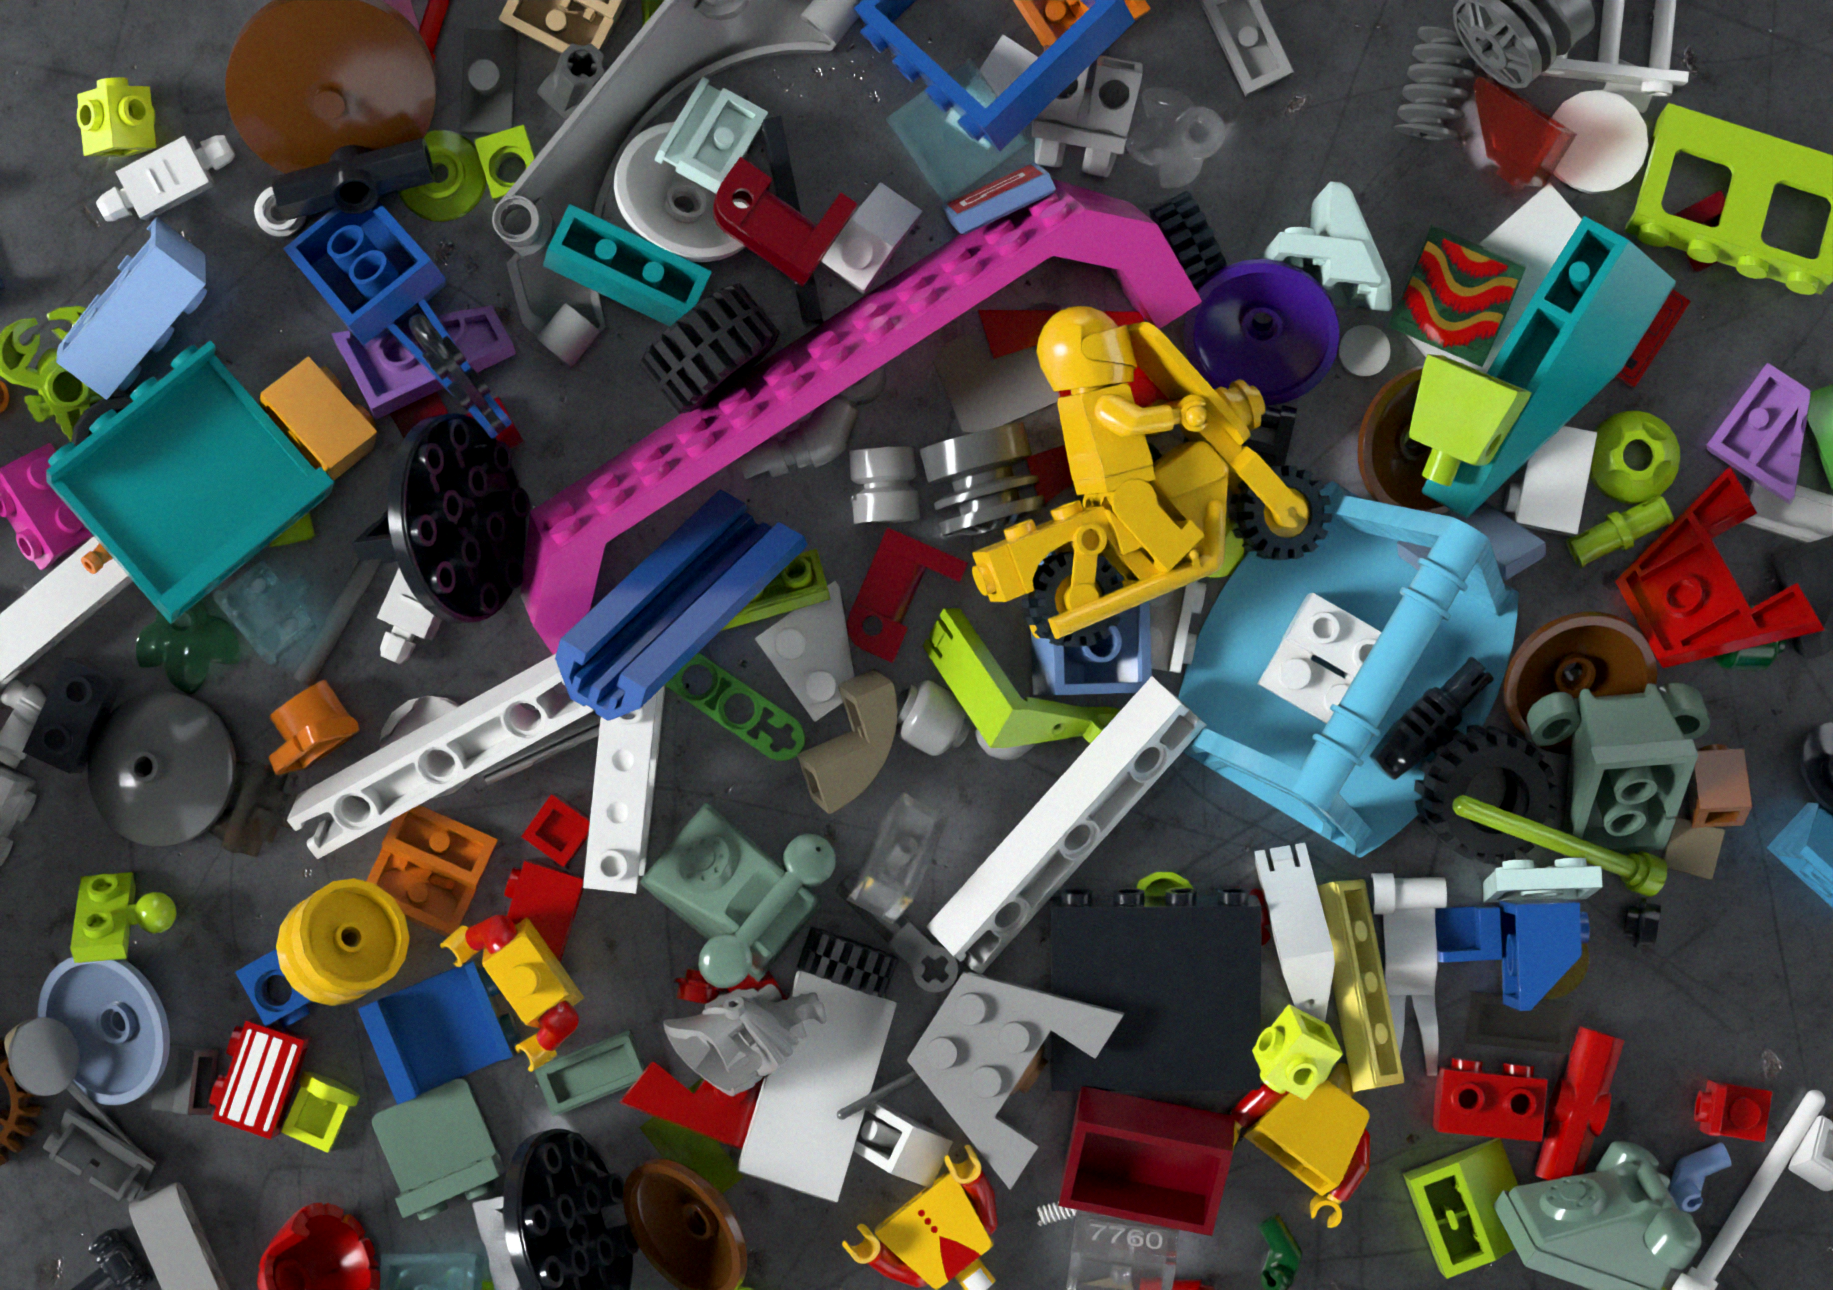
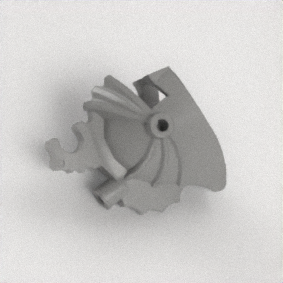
M767 984L758 992L754 988L748 990L736 989L731 993L719 995L715 1000L705 1004L701 1014L687 1018L664 1020L663 1024L665 1033L680 1058L714 1087L733 1097L740 1092L754 1087L755 1083L760 1081L763 1076L771 1075L789 1059L799 1043L797 1038L803 1039L806 1037L803 1021L815 1019L820 1024H824L827 1022V1016L823 1003L818 1000L817 993H801L797 997L791 996L790 999L783 1000L779 990L774 985Z

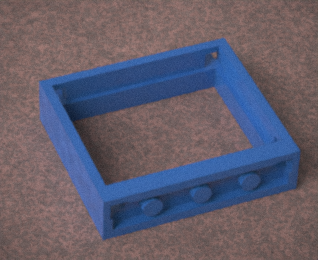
M862 0L854 8L865 24L860 33L871 42L876 51L881 54L886 48L889 49L896 56L892 63L911 83L920 78L928 85L924 92L942 112L946 114L951 108L954 109L961 116L957 121L969 137L977 141L984 137L999 152L1135 22L1124 0H1080L1089 10L985 108L893 24L916 0Z

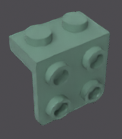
M457 1078L420 1094L416 1098L382 1110L375 1114L372 1119L374 1131L401 1191V1194L395 1198V1201L403 1218L417 1213L419 1220L422 1221L448 1209L445 1200L463 1192L467 1200L481 1196L497 1188L493 1179L500 1177L505 1171V1167L472 1090L465 1079Z

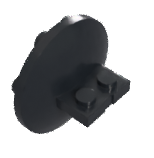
M448 413L435 415L416 424L402 441L393 462L388 487V510L352 543L359 561L382 559L384 563L397 562L408 587L416 599L431 614L446 622L456 624L479 622L497 613L507 602L513 589L520 587L523 581L522 563L526 537L525 517L530 509L528 494L519 486L512 466V454L509 446L505 442H499L496 437L491 439L474 418L464 414Z
M555 1128L529 1136L519 1145L511 1159L505 1179L504 1194L472 1203L481 1240L485 1244L490 1261L488 1266L495 1290L631 1289L633 1254L637 1253L639 1245L631 1233L629 1223L606 1228L601 1213V1208L623 1203L625 1184L620 1175L617 1173L611 1174L601 1155L581 1134ZM598 1169L609 1175L598 1177Z

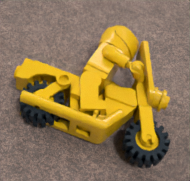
M1068 307L1053 315L1043 326L1038 338L1036 352L1040 368L1053 392L1071 390V395L1058 398L1057 405L1071 477L1074 481L1076 494H1084L1083 503L1081 504V501L1077 500L1051 510L1053 520L1035 526L1034 520L1031 519L1003 530L1006 539L972 552L976 563L972 567V574L979 591L984 596L988 595L990 602H1007L1028 594V599H1022V608H1029L1030 615L1025 616V619L1035 638L1049 639V643L1057 646H1091L1097 644V639H1106L1112 634L1108 630L1109 627L1118 626L1121 620L1116 614L1212 575L1221 568L1225 557L1227 488L1233 493L1230 503L1237 505V512H1229L1230 521H1237L1239 528L1232 531L1236 538L1245 539L1246 542L1242 545L1243 548L1248 552L1256 551V556L1262 559H1297L1304 557V552H1313L1319 546L1315 541L1325 539L1329 532L1323 529L1322 526L1323 523H1331L1332 513H1324V506L1330 505L1331 500L1329 495L1321 496L1319 491L1325 488L1320 480L1310 479L1313 473L1306 469L1297 470V466L1291 465L1269 467L1256 452L1247 446H1242L1250 437V431L1261 425V415L1265 413V403L1257 387L1254 385L1249 386L1244 380L1238 379L1230 383L1229 389L1218 387L1214 390L1174 344L1151 323L1141 322L1117 326L1104 312L1093 307ZM1137 365L1169 399L1168 401L1160 399L1143 408L1135 404L1128 382H1134V369L1137 368ZM1175 424H1179L1181 432L1190 442L1177 445L1153 463L1145 436H1157L1164 431H1171ZM1052 551L1056 553V555L1046 557ZM1100 556H1104L1112 566H1105L1103 564L1105 559ZM1118 571L1124 580L1115 582L1113 576L1118 574Z

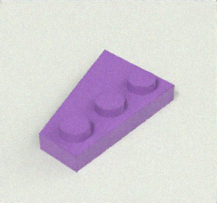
M492 305L436 315L458 349L467 359L470 367L476 373L516 354L513 343ZM409 326L399 328L423 353L427 352L414 337ZM350 330L331 333L375 420L444 388L390 333L377 341L368 350L364 348L355 336L351 335ZM449 374L447 377L453 382L454 379Z

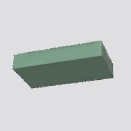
M630 1029L547 1062L534 1071L552 1117L633 1085L646 1069V1066Z

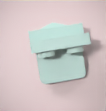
M1330 181L1314 199L1311 207L1310 228L1290 227L1285 229L1284 232H1280L1257 258L1285 262L1304 270L1324 287L1337 308L1355 309L1357 306L1377 311H1389L1392 308L1390 277L1353 192L1342 182Z

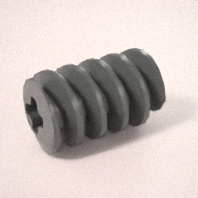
M1431 26L1419 27L1417 35L1426 43L1416 45L1413 48L1412 55L1421 63L1411 65L1407 72L1409 78L1417 83L1406 85L1402 91V95L1412 103L1399 106L1397 115L1407 124L1396 125L1393 129L1410 136L1435 141L1458 138L1459 132L1448 126L1447 121L1464 117V112L1453 106L1452 101L1454 99L1469 98L1470 93L1458 86L1457 81L1459 79L1474 78L1475 73L1462 65L1464 59L1473 58L1460 41L1456 31Z

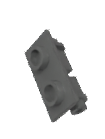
M69 1108L65 1111L57 1132L53 1131L43 1146V1149L50 1152L49 1159L56 1161L78 1176H81L89 1164L97 1167L89 1182L113 1196L119 1202L124 1198L132 1203L138 1193L143 1192L156 1165V1162L145 1156L139 1148L122 1142L101 1129L92 1119L82 1117Z

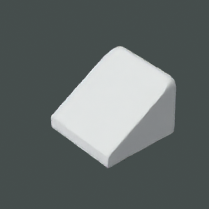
M1821 1115L1816 1117L1795 1151L1788 1169L1823 1191L1833 1190V1122Z

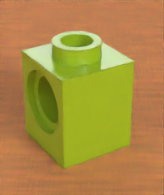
M524 124L474 140L492 199L496 204L500 202L515 183H507L500 180L499 168L501 164L509 158H520L525 161L527 169L536 158L529 132Z

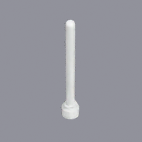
M1811 1090L1807 1092L1697 1269L1691 1267L1687 1275L1681 1273L1671 1290L1716 1289L1719 1284L1715 1281L1717 1275L1823 1108L1825 1096L1821 1091Z

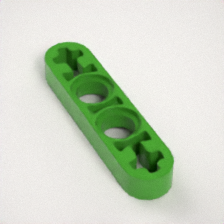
M699 652L673 676L672 681L669 680L665 684L671 691L769 758L776 761H788L795 758L805 745L804 729L794 717ZM693 665L705 666L712 675L710 688L700 695L689 693L682 683L685 670ZM735 694L749 696L755 706L753 717L744 724L731 722L725 713L727 700ZM765 707L774 712V716L767 720L768 723L778 729H782L786 723L794 728L791 737L797 743L792 750L783 747L779 752H775L771 748L773 738L760 730L757 740L748 734V731L760 722Z

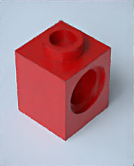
M558 793L550 795L521 837L562 867L570 864L588 839L590 816Z

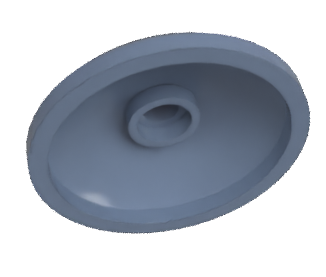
M73 957L53 969L41 990L38 1003V1018L48 1017L56 1019L66 1025L74 1035L79 1048V1066L73 1081L92 1101L100 1104H126L147 1094L162 1077L170 1051L168 1020L161 1000L151 983L137 968L124 959L74 963Z

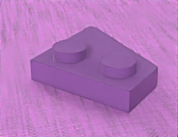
M1767 362L1708 442L1707 450L1790 505L1795 498L1811 390Z

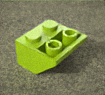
M1495 1138L1402 1173L1438 1270L1446 1279L1496 1261L1515 1249L1493 1207L1503 1190L1510 1192L1515 1186H1518L1501 1138Z

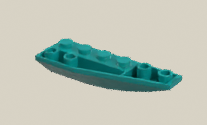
M1584 216L1486 373L1532 392L1528 402L1488 465L1475 466L1461 461L1451 487L1427 479L1421 490L1422 493L1467 519L1621 372L1675 287L1676 281L1630 240Z

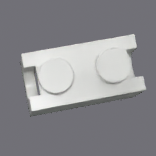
M1563 426L1519 469L1517 482L1510 481L1506 490L1504 511L1511 513L1510 519L1528 529L1564 536L1577 535L1597 432Z

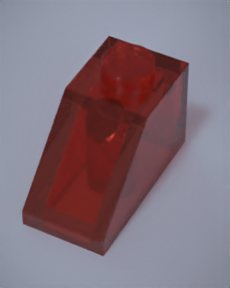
M1479 76L1473 87L1486 157L1500 166L1497 175L1519 189H1523L1526 184L1544 187L1577 134L1497 80Z

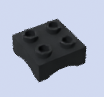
M1832 535L1771 554L1780 592L1798 583L1825 629L1792 638L1794 650L1806 660L1822 656L1833 650Z

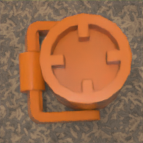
M326 679L308 687L270 715L269 718L286 742L273 752L268 759L275 775L309 769L316 762L337 750L360 732L356 719L350 716Z

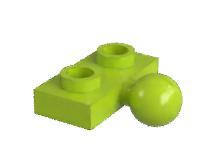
M132 872L81 876L70 947L74 963L127 959L131 925H139L144 931L153 934L168 930L176 919L177 911L173 900L164 893L151 892L141 897L137 904H134L136 885Z

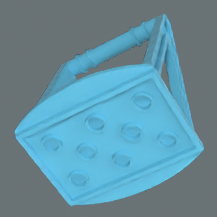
M1331 481L1324 485L1325 488L1319 491L1321 496L1329 495L1331 500L1330 505L1324 506V513H1332L1331 523H1323L1322 526L1323 529L1329 531L1325 539L1315 541L1319 547L1313 552H1304V557L1288 560L1262 559L1256 556V551L1248 552L1215 600L1196 639L1192 664H1187L1178 695V699L1196 714L1206 726L1182 753L1351 854L1361 858L1401 831L1419 814L1415 801L1422 799V795L1414 791L1415 779L1423 780L1425 773L1418 769L1420 761L1399 778L1393 780L1387 777L1369 757L1394 722L1399 720L1429 688L1438 687L1440 689L1466 663L1469 657L1479 661L1486 668L1483 672H1490L1494 681L1488 684L1462 710L1464 713L1462 722L1455 726L1452 731L1457 729L1466 734V726L1479 725L1483 727L1498 695L1510 658L1518 615L1519 592L1503 583L1490 539L1474 527L1454 517L1362 499L1334 481ZM1399 540L1432 548L1426 559H1418L1419 570L1398 556L1397 542ZM1310 593H1315L1382 632L1339 705H1331L1330 710L1334 713L1327 724L1257 684L1282 642L1283 635L1306 595ZM1312 655L1311 660L1345 678L1344 671ZM1444 737L1441 740V744L1446 745L1449 742L1447 737ZM1431 751L1424 759L1430 762L1435 754Z

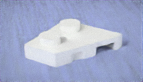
M836 581L828 585L831 600L796 609L755 638L814 722H817L843 703L837 684L855 677L841 590Z

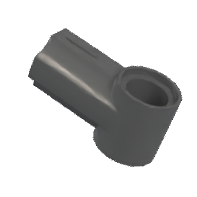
M572 43L560 54L556 68L543 81L537 94L567 120L605 74L602 67L604 55L593 44L582 46Z

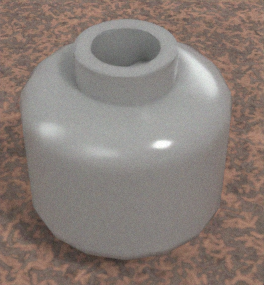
M932 680L919 681L915 686L911 684L906 685L896 699L897 724L895 732L901 741L932 756L943 754L951 746L958 748L964 742L970 730L971 721L965 718L966 711L951 690Z

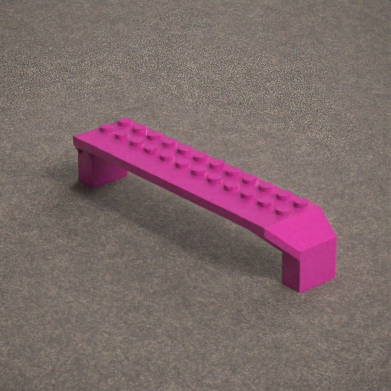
M1051 178L1056 188L1054 190L1055 193L966 235L960 234L747 371L703 406L692 412L680 414L531 510L521 597L533 627L552 655L556 654L560 639L592 610L591 604L607 542L1051 256L1108 267L1130 305L1158 329L1200 304L1202 300L1158 225L1128 201Z

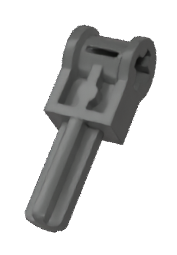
M852 871L841 881L836 889L837 893L912 968L913 978L919 987L925 991L937 993L945 991L954 984L959 975V961L944 946L935 945L860 871ZM929 955L932 959L936 960L944 956L949 963L944 969L949 975L947 980L943 982L940 978L936 977L928 981L923 974L927 970V966L923 962L925 957Z

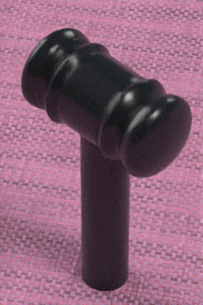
M109 1229L98 1235L88 1248V1252L97 1257L96 1263L100 1264L101 1267L71 1290H105L112 1283H114L115 1288L121 1290H147L153 1282V1276L145 1272V1265L139 1261L127 1245V1240L120 1238L119 1230Z

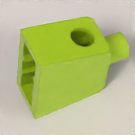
M1427 354L1409 430V438L1432 448L1422 476L1436 483L1451 487L1461 461L1475 466L1488 465L1522 412L1532 392L1446 356Z

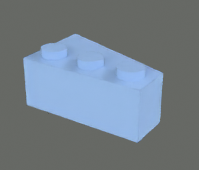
M157 216L147 228L151 232V238L133 259L129 255L123 259L117 267L122 272L102 296L96 295L58 345L56 363L106 400L117 388L125 391L134 382L142 368L138 364L149 350H152L154 353L160 351L174 332V328L170 325L182 311L188 315L191 314L199 306L207 293V289L204 288L206 284L205 253Z

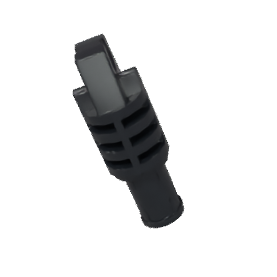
M1469 657L1466 663L1440 689L1438 687L1429 688L1399 720L1392 724L1369 757L1387 777L1396 780L1431 753V750L1437 747L1441 740L1447 737L1452 732V729L1462 722V717L1464 716L1462 710L1488 684L1494 681L1490 672L1484 673L1483 671L1486 668L1475 658Z

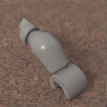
M883 365L871 372L862 384L849 386L818 406L809 419L799 423V429L787 433L788 439L781 442L778 437L766 440L739 457L737 460L744 479L769 471L773 478L790 472L789 465L797 463L799 468L812 463L817 468L836 459L846 450L859 411L854 406L872 402L884 390L886 383L885 367Z

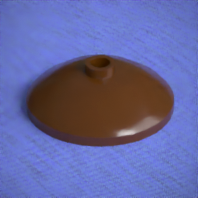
M1423 365L1408 369L1392 378L1381 388L1370 403L1359 431L1358 464L1363 482L1376 502L1443 515L1450 511V509L1424 495L1421 491L1427 481V478L1423 477L1422 473L1432 448L1411 438H1408L1405 443V436L1410 430Z
M1586 611L1559 617L1531 634L1513 656L1504 681V702L1507 713L1518 732L1533 745L1553 753L1570 754L1571 735L1561 742L1548 746L1536 745L1532 741L1527 725V714L1532 705L1542 697L1554 692H1566L1572 695L1573 698H1579L1581 690L1587 688L1594 697L1644 693L1647 684H1657L1655 656L1641 632L1631 623L1616 615ZM1576 663L1571 670L1563 671L1568 665Z
M651 1159L635 1168L627 1177L624 1185L623 1205L627 1223L631 1227V1233L651 1265L679 1290H736L746 1275L747 1245L741 1224L723 1194L702 1174L678 1162L666 1159Z

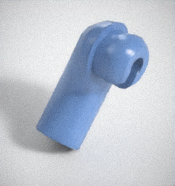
M1722 1142L1686 1155L1677 1162L1668 1191L1681 1211L1693 1212L1697 1210L1703 1203L1701 1191L1706 1176L1732 1166L1729 1154Z

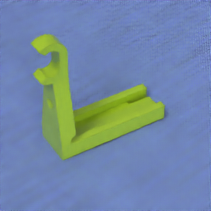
M943 608L939 615L941 619H937L929 633L930 639H926L922 645L990 748H1010L1083 736L1091 744L1121 711L1115 707H1081L1032 697H1025L1023 700L960 608Z

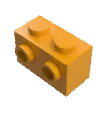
M308 356L261 392L259 406L314 469L317 470L321 466L334 481L373 450L377 435L375 430L376 423L362 405L357 403L353 406L341 392L342 386L330 369L325 366L319 368Z

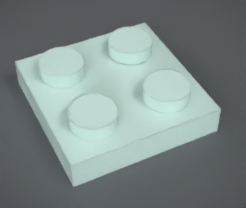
M1586 858L1555 860V865L1548 866L1547 868H1534V860L1502 862V867L1496 868L1482 882L1483 903L1500 902V900L1587 899L1603 887L1601 866L1587 867Z

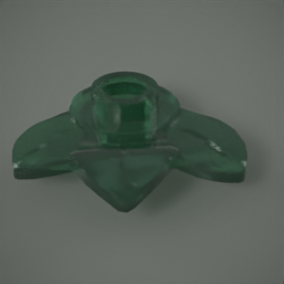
M202 600L185 612L191 618V624L186 627L177 626L174 622L170 624L157 609L156 620L141 630L136 641V657L139 666L150 668L163 664L165 674L170 682L186 694H193L199 689L209 671L210 662L237 664L240 660V646L235 631L227 621L208 615V610Z

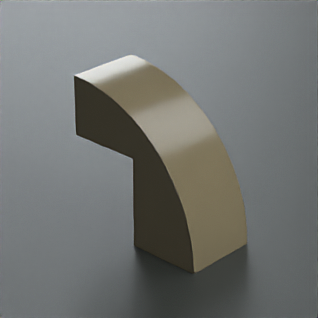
M875 669L837 684L852 731L797 754L811 799L828 814L843 808L869 786L881 770L893 743L897 724L896 693L893 682Z

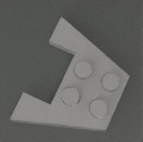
M964 971L909 1055L907 1061L1011 1190L1040 1144L996 1116V1114L1051 1030L1096 1059L1123 1017L1124 1012Z

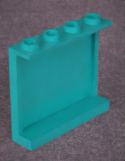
M211 340L200 349L195 345H191L182 351L171 362V366L174 368L159 381L155 377L144 381L130 395V398L133 400L132 403L118 414L114 409H111L101 415L89 428L92 434L77 446L73 442H69L58 449L49 458L48 463L51 467L46 470V480L50 487L170 624L332 493L334 481L321 466L317 470L314 469L215 355L216 346Z

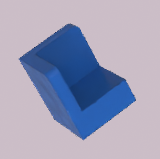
M1485 905L1435 908L1438 962L1503 960L1500 907Z

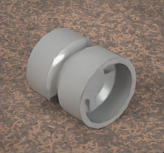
M880 447L849 451L851 481L860 485V491L852 496L854 524H885L920 520L918 490L909 486V482L917 476L915 447Z

